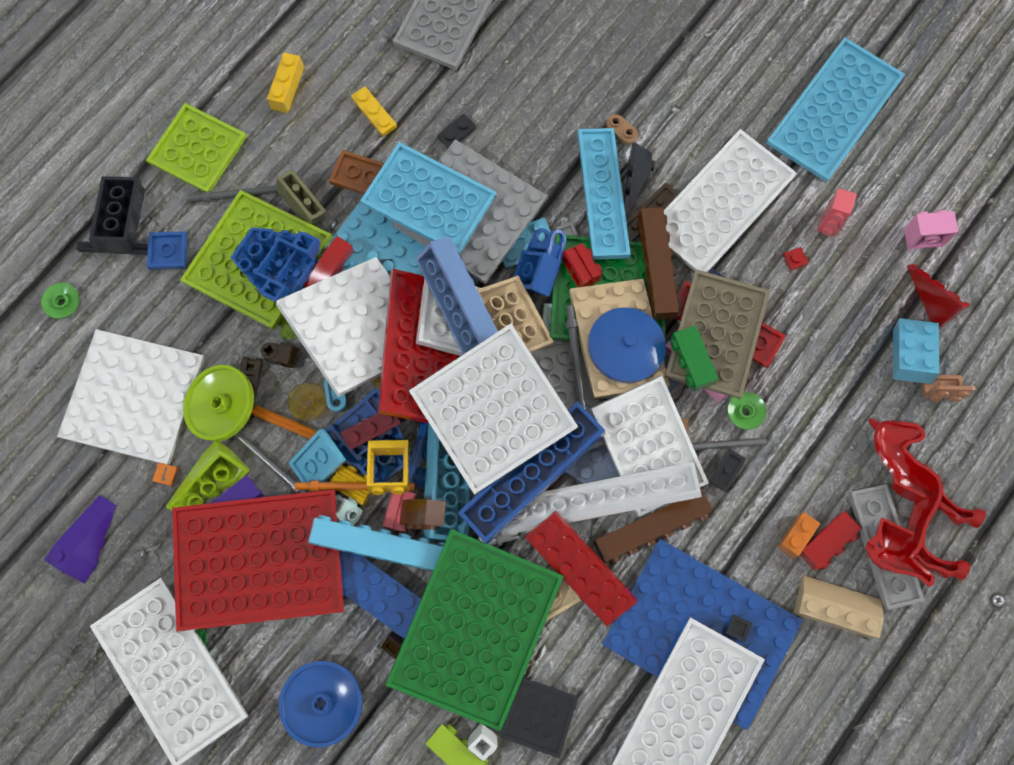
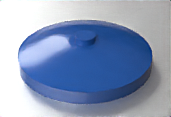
M623 307L609 310L595 321L588 336V353L594 366L604 376L613 381L630 384L641 382L657 371L665 357L666 342L660 326L652 317L640 310Z
M315 661L298 668L286 680L279 697V715L285 730L294 740L309 747H327L345 739L358 724L363 708L362 691L354 675L345 667L329 661Z

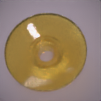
M313 383L299 384L292 389L288 396V409L297 419L304 421L313 420L320 416L325 409V393L319 386ZM310 400L311 405L305 406V402Z

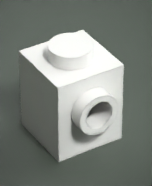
M480 724L468 736V749L482 761L489 755H492L497 749V735L483 724Z

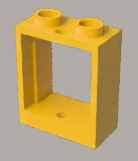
M408 440L368 441L367 489L369 493L382 495L386 492H392V494L401 495L404 492H409L410 447ZM375 455H403V482L374 483Z

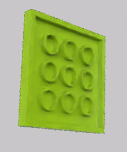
M184 103L146 161L148 164L201 191L211 192L247 138V135Z

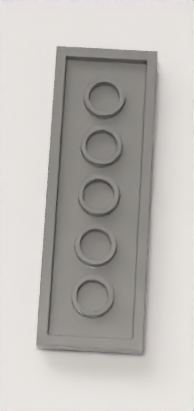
M887 484L848 493L857 524L862 528L860 534L865 549L867 542L876 535L877 526L882 517L900 526ZM869 559L885 611L925 601L918 578L882 570Z

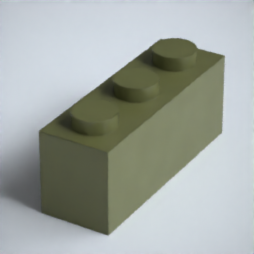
M293 169L277 177L275 189L301 220L314 226L324 221L326 210Z

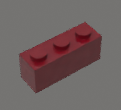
M377 412L341 432V435L349 449L352 450L401 424L406 419Z

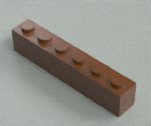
M641 208L637 219L652 316L654 320L675 319L681 310L680 301H677L676 295L678 293V285L674 282L675 267L671 263L673 252L669 248L670 233L666 230L667 215L664 214L663 208Z
M700 490L702 497L674 502L596 539L594 544L604 564L609 562L612 565L620 561V556L626 553L628 556L639 552L638 548L643 545L646 548L657 543L655 539L660 537L666 539L674 535L673 531L678 528L683 531L691 527V522L697 519L700 523L710 518L708 514L713 509L703 490Z

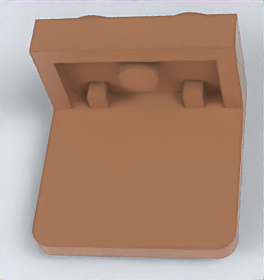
M938 375L933 384L922 383L923 399H930L931 402H939L942 399H949L950 402H960L963 398L970 396L971 393L976 391L975 386H963L962 375Z

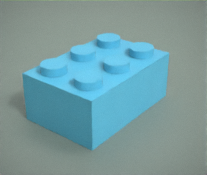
M899 318L893 329V379L933 384L939 375V323Z

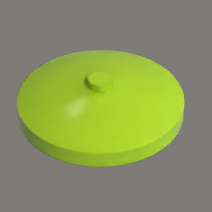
M216 365L201 372L189 386L184 398L183 415L189 430L197 437L211 442L223 441L237 434L247 423L253 409L254 391L249 378L242 371L229 365Z

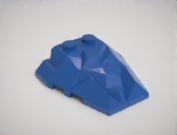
M251 227L230 258L263 297L276 303L277 300L301 290L318 262L315 256L319 252L320 240L298 231V234H294L288 230L274 232L273 229Z
M378 387L326 429V432L346 459L345 463L354 466L365 475H367L368 441L350 450L341 432L378 412L380 393ZM399 425L369 441L405 439ZM409 452V462H410V461H412L413 459H412L411 454H410V452ZM375 455L374 480L378 483H385L403 468V455Z

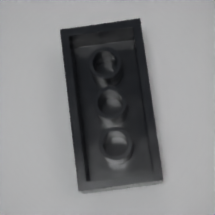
M101 177L89 235V241L95 251H134L145 192L139 177Z

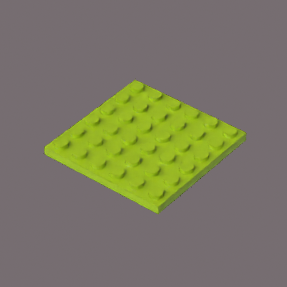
M240 190L180 281L262 325L275 330L283 314L275 302L261 295L230 257L251 227L273 229L274 232L288 230L294 234H298V231L318 238L320 240L319 252L315 256L317 261L324 253L333 236Z

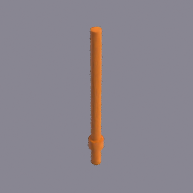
M320 480L295 482V490H310L311 492L333 489L368 490L367 482H320ZM409 483V491H415V483Z

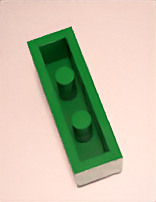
M696 325L674 332L670 345L672 350L678 354V364L686 373L685 380L688 387H691L693 392L716 384L719 378Z

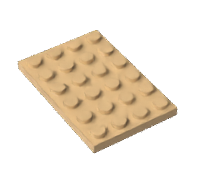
M643 279L571 288L569 290L593 399L618 396L659 376H663L667 388L670 386L668 378L665 377L666 368L664 360L652 376L641 382L629 384L613 381L604 376L594 366L588 353L590 330L595 321L605 312L623 307L634 308L653 318Z

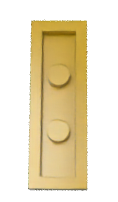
M365 86L351 95L353 102L382 137L397 128L394 120Z

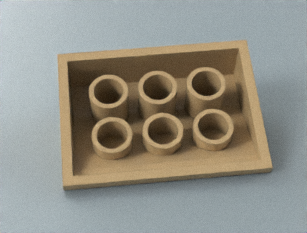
M519 276L477 290L482 297L487 311L491 315L496 329L500 331L507 325L512 324L531 354L554 343Z

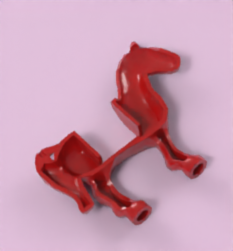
M869 418V424L875 429L874 443L876 451L893 476V490L898 495L914 502L906 528L883 517L880 519L876 535L866 544L865 550L869 559L882 570L916 577L927 587H931L935 580V576L930 571L937 573L942 578H950L952 576L963 581L969 573L970 563L960 559L955 562L942 560L931 554L925 546L926 530L937 509L947 515L954 524L959 526L967 523L974 528H979L985 520L986 511L979 508L966 510L955 505L944 493V486L939 475L928 466L917 461L907 451L906 448L909 445L921 442L925 438L924 429L920 425L904 421L877 422V420Z

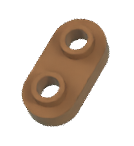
M611 115L607 119L606 128H614L615 137L623 144L632 145V142L637 141V129L623 117Z

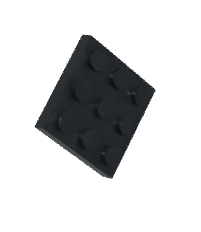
M523 677L506 717L500 738L560 758L579 697Z

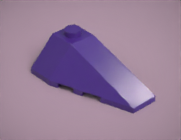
M99 495L55 543L44 560L61 572L85 583L97 567L98 556L101 547L103 548L104 538L107 529L110 528L117 505Z

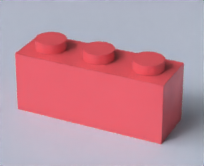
M838 188L823 210L817 231L827 236H835L851 215L857 194Z

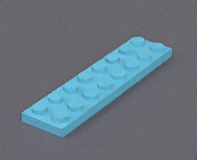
M614 128L578 129L577 135L592 259L630 258Z

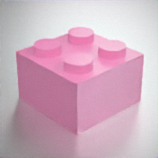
M940 210L935 213H928L927 211L917 213L904 228L907 248L944 247L958 233L955 212Z

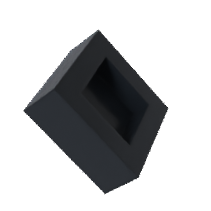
M733 614L724 634L745 642L752 623Z

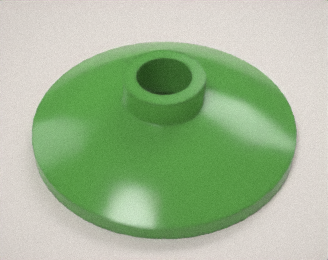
M56 283L44 292L41 299L42 309L48 316L55 319L69 317L78 308L79 294L70 284Z
M743 392L741 399L732 398L727 409L731 422L744 430H752L759 427L764 422L767 414L764 401L758 395L751 392ZM744 409L747 410L749 415H744L742 411Z

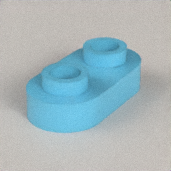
M325 379L324 387L327 406L336 413L343 411L347 406L346 393L338 397ZM335 401H341L340 405L335 406Z

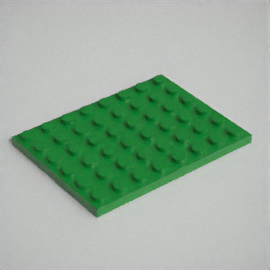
M450 529L385 686L501 732L564 576Z

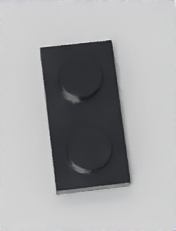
M463 113L440 132L437 138L449 148L454 140L460 142L474 131L476 125Z
M728 449L709 483L726 493L746 458Z

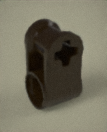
M267 342L262 345L260 352L264 360L270 364L295 368L300 349L291 345Z

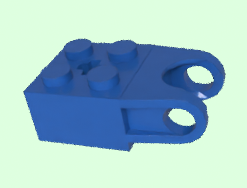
M544 228L537 229L530 240L527 250L522 251L514 277L519 276L527 293L543 296L550 295L554 280L559 272L566 244V236L562 230L555 229L549 232ZM541 232L545 234V239L542 243L539 241V234ZM558 233L560 235V242L555 244L554 237Z

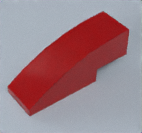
M336 236L313 269L305 284V288L341 273L343 265L354 252L353 246L339 236Z

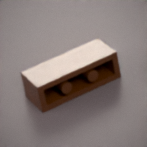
M429 499L402 500L399 524H406L407 529L435 530L436 526L443 527L446 501Z

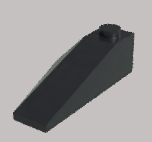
M632 142L624 196L626 221L649 178L650 171L653 172L655 161L652 160V153L635 142Z

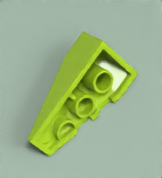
M214 441L201 455L167 503L166 508L172 511L173 507L203 504L213 496L215 498L220 495V492L229 486L231 488L250 470L231 449L221 442Z

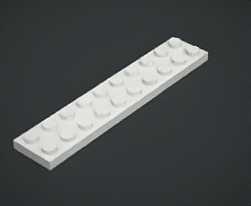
M690 462L544 491L501 531L502 536L532 530L555 510L567 523L702 497L695 464Z

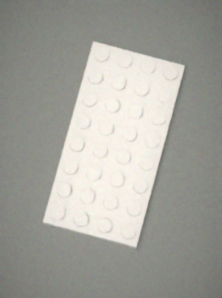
M740 129L664 210V214L667 215L666 230L670 233L669 248L672 249L675 256L695 271L697 269L709 272L794 179L797 173Z
M159 578L90 625L172 765L183 764L249 717L196 630L176 632L175 596L163 578Z
M689 617L611 765H710L765 659Z

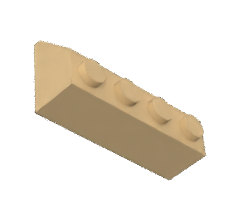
M802 575L793 612L794 615L870 639L880 638L884 621L881 599Z

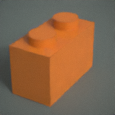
M805 512L800 513L776 547L791 558L798 557L820 523Z

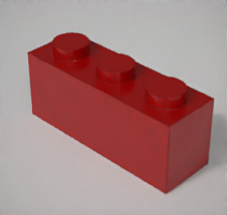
M843 511L807 543L800 556L814 571L820 568L824 570L831 564L829 559L834 555L836 557L845 550L843 546L847 542L851 544L859 537L857 533L862 528Z

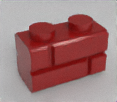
M583 243L565 250L562 255V261L578 288L598 283L602 275L600 265L598 263L595 264L592 259L591 250L586 248Z

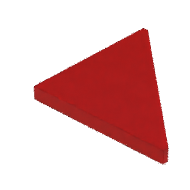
M916 264L907 266L930 322L939 323V330L969 307V303L962 302L960 297L954 292L944 289L945 286L937 280H932L930 275L922 269L919 270Z

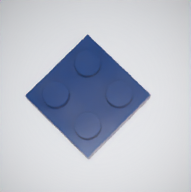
M149 232L147 268L149 270L186 269L187 232Z

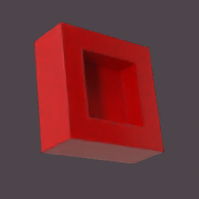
M801 247L785 252L782 255L790 272L809 263Z

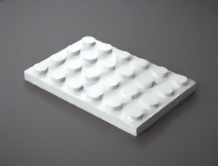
M663 376L654 378L590 408L594 419L606 431L602 438L619 476L694 462L699 486L702 487L708 484V480ZM663 505L637 509L635 512L640 517Z

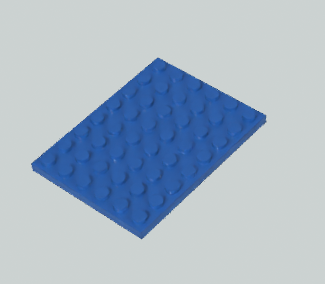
M659 539L631 590V593L637 598V603L615 619L602 645L658 678L689 617L762 657L765 660L733 720V723L748 730L803 620ZM733 614L752 623L745 642L724 634Z

